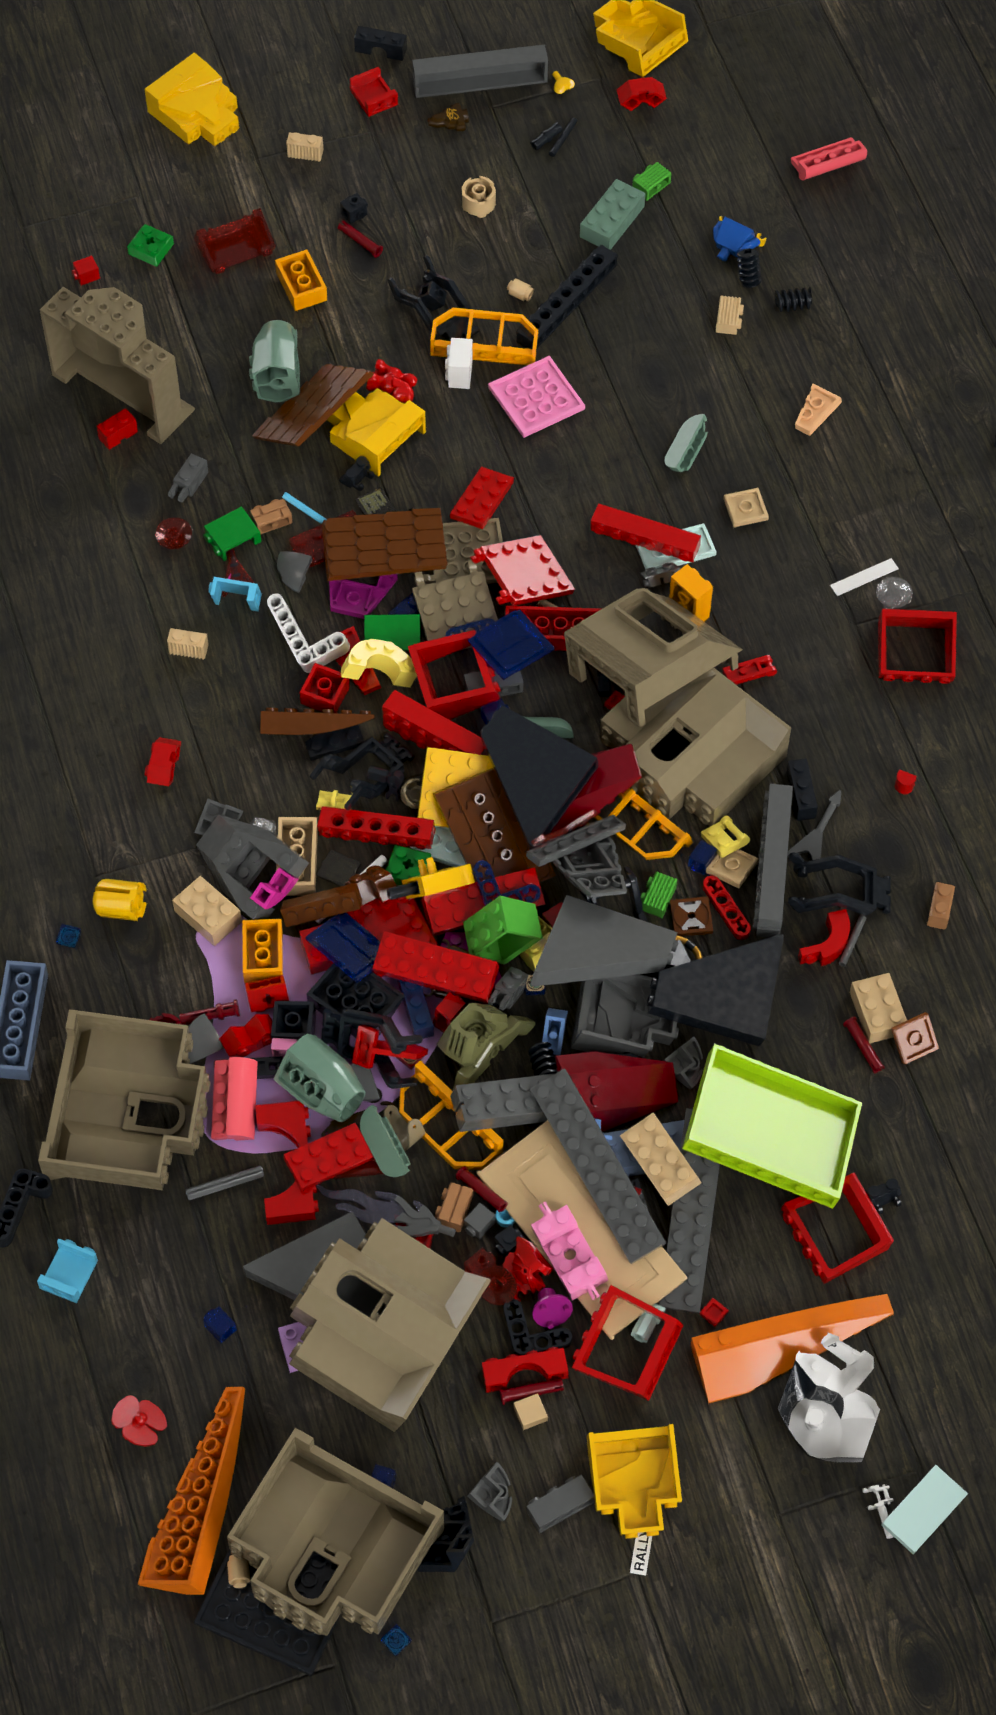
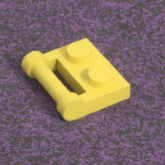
M727 815L722 817L720 822L701 831V837L721 858L746 846L750 842V837L742 833ZM728 828L737 840L733 841L724 830Z

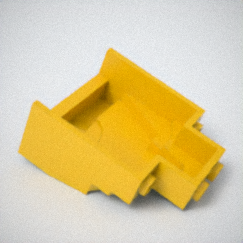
M610 0L593 13L595 27H597L598 43L604 45L607 50L623 57L628 63L629 71L641 77H644L688 42L684 14L655 0H633L632 2Z
M195 53L145 88L148 113L188 145L202 136L213 146H216L239 129L238 116L233 113L238 108L237 97L222 83V77Z
M378 388L374 392L369 393L366 399L355 392L327 419L335 425L330 431L331 443L355 460L360 456L366 457L371 466L369 470L373 471L378 477L381 475L380 464L416 430L423 435L426 433L425 411L410 400L405 404L401 403L387 392H383Z
M673 1424L665 1427L593 1434V1432L588 1433L586 1436L596 1511H601V1515L614 1514V1510L617 1509L620 1535H625V1539L637 1538L638 1533H646V1536L659 1535V1531L664 1530L661 1505H665V1508L677 1507V1503L682 1502Z

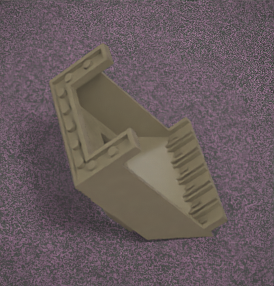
M645 588L633 590L564 632L569 674L579 682L585 681L587 679L585 661H587L624 689L628 719L638 727L646 724L645 709L720 663L728 662L732 671L737 669V653L743 650L672 598L652 593ZM655 611L661 616L663 621L667 620L671 623L672 627L674 626V629L678 628L681 630L683 636L668 643L641 624L639 620Z

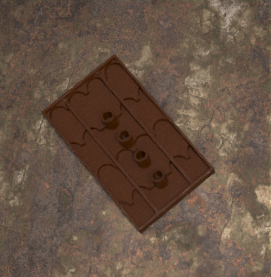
M326 364L322 366L309 382L306 381L302 385L300 394L284 402L272 417L266 419L252 437L258 440L299 447L374 373L369 370L344 367L342 365Z
M441 508L412 509V511L387 512L385 514L328 518L322 522L327 581L446 569L448 565Z
M494 768L433 793L465 864H471L475 882L534 867L539 883L556 876L550 862L538 867L526 857L527 851L530 849Z

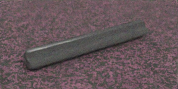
M256 1166L187 1188L185 1190L188 1200L202 1197L264 1176V1172L261 1166Z

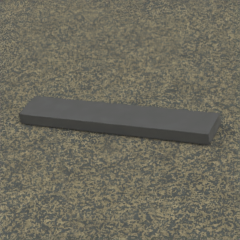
M610 815L529 850L526 857L540 867L623 831L626 824L615 815Z

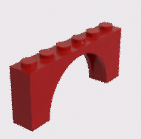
M300 1101L255 1105L258 1132L266 1131L280 1134L293 1142L297 1148L308 1144L307 1138L311 1137L310 1125L306 1126L305 1119H309L308 1107H304V1104ZM295 1181L283 1193L271 1198H265L267 1225L316 1220L315 1212H319L318 1200L313 1198V1194L317 1193L316 1185L301 1191Z

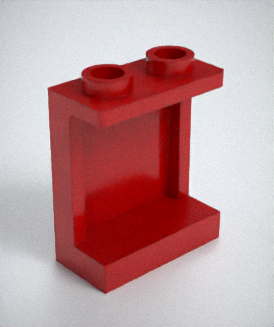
M379 67L349 79L350 91L368 117L398 105V93L395 89L391 90L381 76V69Z

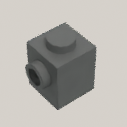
M479 1203L464 1219V1230L471 1237L475 1236L480 1240L495 1224V1214Z

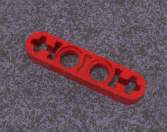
M713 875L707 876L703 881L705 894L733 936L739 940L747 939L750 935V924L720 879ZM708 883L715 884V890L712 886L708 887ZM722 896L727 899V902L720 904L716 899ZM733 911L737 914V917L730 919L726 914ZM738 922H739L740 928H741V929H745V933H743L742 931H739V932H738V928H739L738 925H737Z

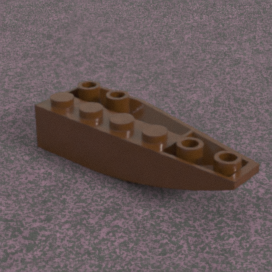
M266 708V711H261L260 734H320L362 724L375 719V715L371 714V711L360 710V714H352V710H341L340 714L333 713L331 709H322V713H314L315 709H303V712H297L296 708H284V712H278L279 708Z

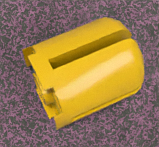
M103 879L98 882L93 893V907L101 917L138 921V917L142 918L146 909V902H143V891H147L146 886L141 882Z

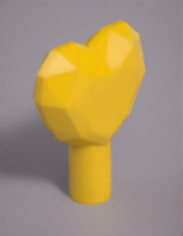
M558 71L553 72L552 76L556 80L554 91L557 94H562L574 87L575 83L572 79L561 77Z

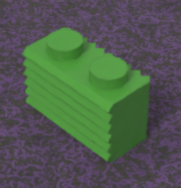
M656 162L653 165L647 166L642 174H637L633 178L632 187L644 192L645 200L648 201L671 183V172L668 169L666 170L659 162Z
M657 871L654 877H649L646 885L648 890L646 893H642L641 901L644 912L663 918L676 890L677 879Z

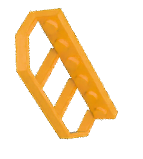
M451 308L433 320L430 356H448L447 345H451V341L435 340L436 328L453 316L469 317L466 339L471 338L473 318L500 320L497 346L473 343V360L530 365L536 362L538 329L523 314ZM504 322H520L534 336L533 349L501 346Z
M629 788L624 793L618 794L622 801L609 816H617L629 801L636 811L639 812L641 810L646 814L645 818L648 821L631 840L627 839L620 832L615 834L644 859L674 857L683 845L689 848L693 843L687 832L682 831L662 815L661 811L656 810L637 795L633 789ZM597 815V816H592V817H594L597 821L603 819V818H601L599 815ZM656 822L660 825L659 829L666 835L670 833L674 836L673 840L676 842V845L670 851L645 853L636 846V843Z
M420 1060L415 1064V1074L411 1077L417 1078L421 1083L424 1082L434 1096L438 1095L442 1099L420 1119L422 1125H424L444 1107L454 1111L450 1097L453 1091ZM409 1087L400 1088L399 1113L407 1123L412 1120L404 1112L405 1091ZM491 1128L471 1131L475 1136L479 1135L490 1150H495L482 1162H456L446 1152L469 1131H458L441 1147L426 1132L422 1137L453 1169H460L466 1166L469 1170H483L503 1153V1139Z

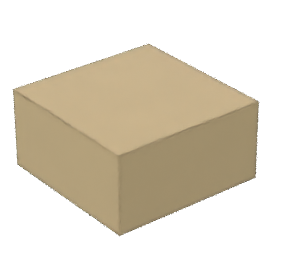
M538 1393L514 1402V1409L523 1430L548 1421V1416Z

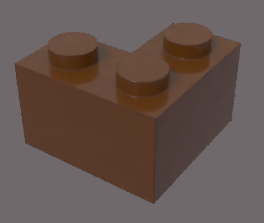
M376 865L369 867L361 875L357 874L350 877L349 881L345 882V885L357 883L362 897L361 906L376 898L382 902L388 900L387 890L396 887L392 874Z

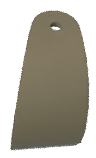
M388 1105L384 1109L383 1117L386 1116L404 1151L408 1150L425 1135V1129L420 1120L412 1119L407 1123L394 1105Z

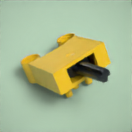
M433 857L426 859L427 867L423 859L418 860L420 875L402 880L403 885L389 888L387 896L390 900L406 896V899L416 898L475 883L471 864L437 871Z

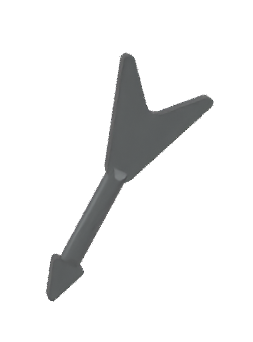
M841 790L829 798L830 804L817 828L788 851L787 858L792 852L798 854L806 852L812 860L821 858L823 831L836 806H840Z

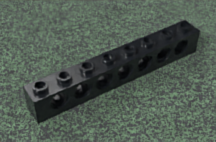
M603 245L594 249L590 256L581 262L580 267L576 271H572L569 278L565 282L563 281L555 292L550 294L548 300L542 303L538 310L528 317V320L538 329L537 348L617 266L618 254ZM520 325L516 331L517 343L525 348L533 349L534 336L524 326Z

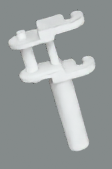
M884 1484L882 1487L875 1485L870 1486L868 1489H862L863 1493L872 1491L876 1493L878 1503L874 1504V1506L869 1505L867 1508L868 1510L878 1509L881 1522L883 1523L888 1517L884 1504L890 1505V1502L894 1501L888 1494L887 1489L890 1487ZM881 1491L884 1492V1500L880 1498L879 1492ZM884 1528L886 1538H893V1536Z

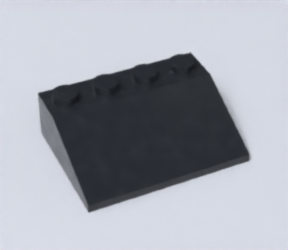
M345 952L337 958L306 994L307 1001L314 1002L316 1010L323 1014L324 1009H330L331 1013L342 1015L344 1008L385 1015L391 1018L405 997V994ZM352 1023L351 1035L355 1038L357 1037L358 1026L362 1024ZM369 1026L379 1030V1035L381 1034V1031L378 1027Z

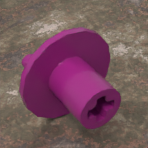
M544 1288L538 1293L539 1301L534 1305L532 1315L538 1325L553 1329L555 1326L566 1322L573 1311L572 1303L568 1297L556 1294L554 1289Z

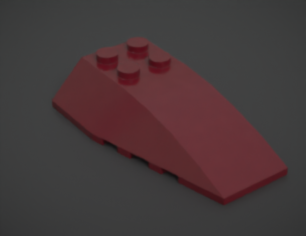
M632 744L592 753V755L597 757L599 767L551 831L554 837L558 838L560 835H566L570 829L572 831L576 830L578 826L580 828L588 823L585 822L592 816H597L601 812L600 809L606 804H611L615 801V797L618 794L624 793L642 778Z
M595 1051L555 1056L557 1072L564 1068L567 1070L594 1119L601 1120V1131L617 1127L678 1102L673 1062Z

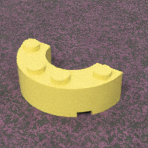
M376 639L357 643L351 649L341 668L342 678L359 680L364 669L375 668L387 674L393 685L409 688L417 677L412 659L408 654L392 642Z

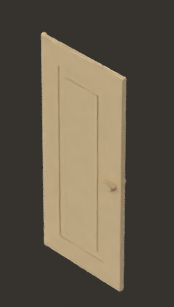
M548 1120L483 1170L477 1171V1175L485 1185L508 1202L506 1211L551 1266L552 1264L536 1238L531 1224L544 1216L539 1208V1205L541 1203L543 1205V1202H547L551 1212L565 1205L568 1206L577 1222L578 1228L595 1257L597 1256L608 1277L607 1282L595 1288L600 1295L598 1298L595 1296V1300H592L588 1292L577 1298L591 1316L595 1311L599 1310L601 1306L600 1297L604 1292L607 1293L610 1285L653 1306L688 1279L662 1246L635 1263L630 1264ZM569 1250L565 1253L564 1257L571 1260L575 1258L576 1252ZM618 1298L602 1330L613 1340L617 1333L645 1311Z

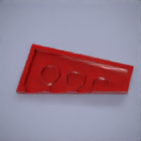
M354 626L341 631L350 643V650L343 656L335 659L341 668L351 649L361 642ZM373 668L364 669L359 680L351 679L364 695L381 688Z

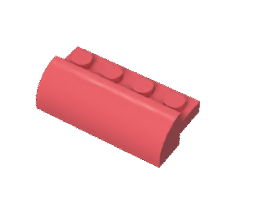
M850 137L791 157V164L799 172V179L806 180L865 160L867 149L860 141L855 142Z
M229 1057L228 1060L215 1061L211 1139H234L236 1141L254 1139L258 1061L244 1057Z

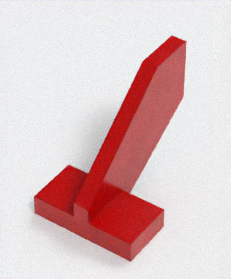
M362 1024L358 1026L352 1063L370 1069L373 1067L375 1054L417 1060L426 1056L428 1049L412 1044L407 1045V1049L402 1051L401 1054H394L386 1041L378 1040L379 1030Z

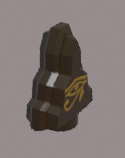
M456 103L450 105V108L443 109L442 113L431 116L427 119L429 126L436 128L445 127L450 130L465 131V123H469L467 109H462L460 104Z

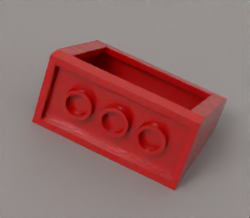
M882 609L878 619L879 678H883L884 681L902 679L903 682L921 680L923 683H930L933 680L939 681L942 684H948L950 681H953L956 670L957 612ZM886 626L945 629V673L886 670Z
M475 630L408 646L427 708L449 720L500 700L498 692L501 689L498 682L494 681L493 677L496 674L492 665L489 666L488 661H491L488 651H484L483 646L486 645L482 635L479 636ZM472 645L485 687L438 698L427 663Z

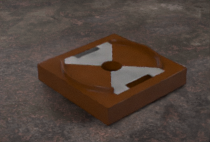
M708 896L670 900L673 930L678 932L677 936L713 934ZM694 914L695 918L690 919L688 915Z

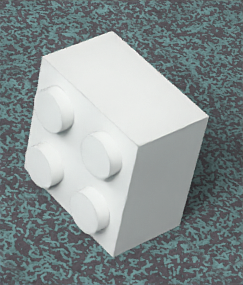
M451 338V345H447L448 356L445 361V380H448L449 388L470 389L473 339Z

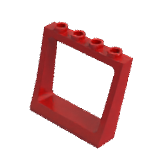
M855 1173L845 1176L842 1192L874 1246L833 1269L827 1266L795 1210L815 1201L800 1196L784 1203L781 1208L784 1213V1222L787 1225L790 1224L793 1228L795 1241H800L803 1246L802 1252L806 1259L810 1258L813 1264V1273L815 1276H820L824 1284L887 1251L894 1241Z
M610 1285L607 1293L604 1292L600 1297L601 1306L599 1310L595 1311L591 1316L592 1325L590 1330H585L583 1333L581 1349L578 1348L574 1352L573 1360L575 1362L572 1368L575 1371L649 1401L684 1325L678 1319ZM618 1298L665 1322L642 1374L635 1385L586 1366V1362L608 1315Z

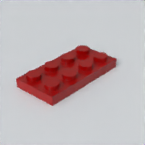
M481 467L451 511L450 518L484 529L514 483V477Z
M353 1123L285 1153L283 1158L300 1190L304 1191L373 1160L374 1156L356 1123Z

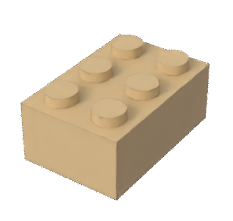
M201 876L172 900L174 911L213 946L218 944L242 922L241 911Z
M890 973L852 982L850 995L869 1043L893 1038L891 1028L907 1021Z

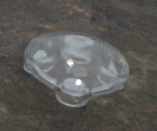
M888 577L878 584L876 594L886 609H893L909 604L913 591L910 584L904 579Z

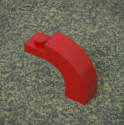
M846 909L827 913L826 924L830 937L821 944L801 948L798 955L800 964H812L819 960L821 966H825L835 961L843 953L850 932V919Z

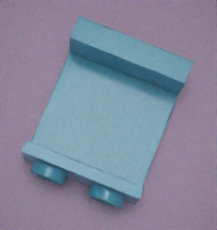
M214 577L213 582H210L208 592L216 605H219L221 593L224 591L247 595V603L252 611L259 610L262 593L258 584Z
M58 1239L59 1249L45 1276L40 1274L37 1283L39 1289L77 1303L98 1262L97 1255L89 1247H79L69 1239L65 1241Z

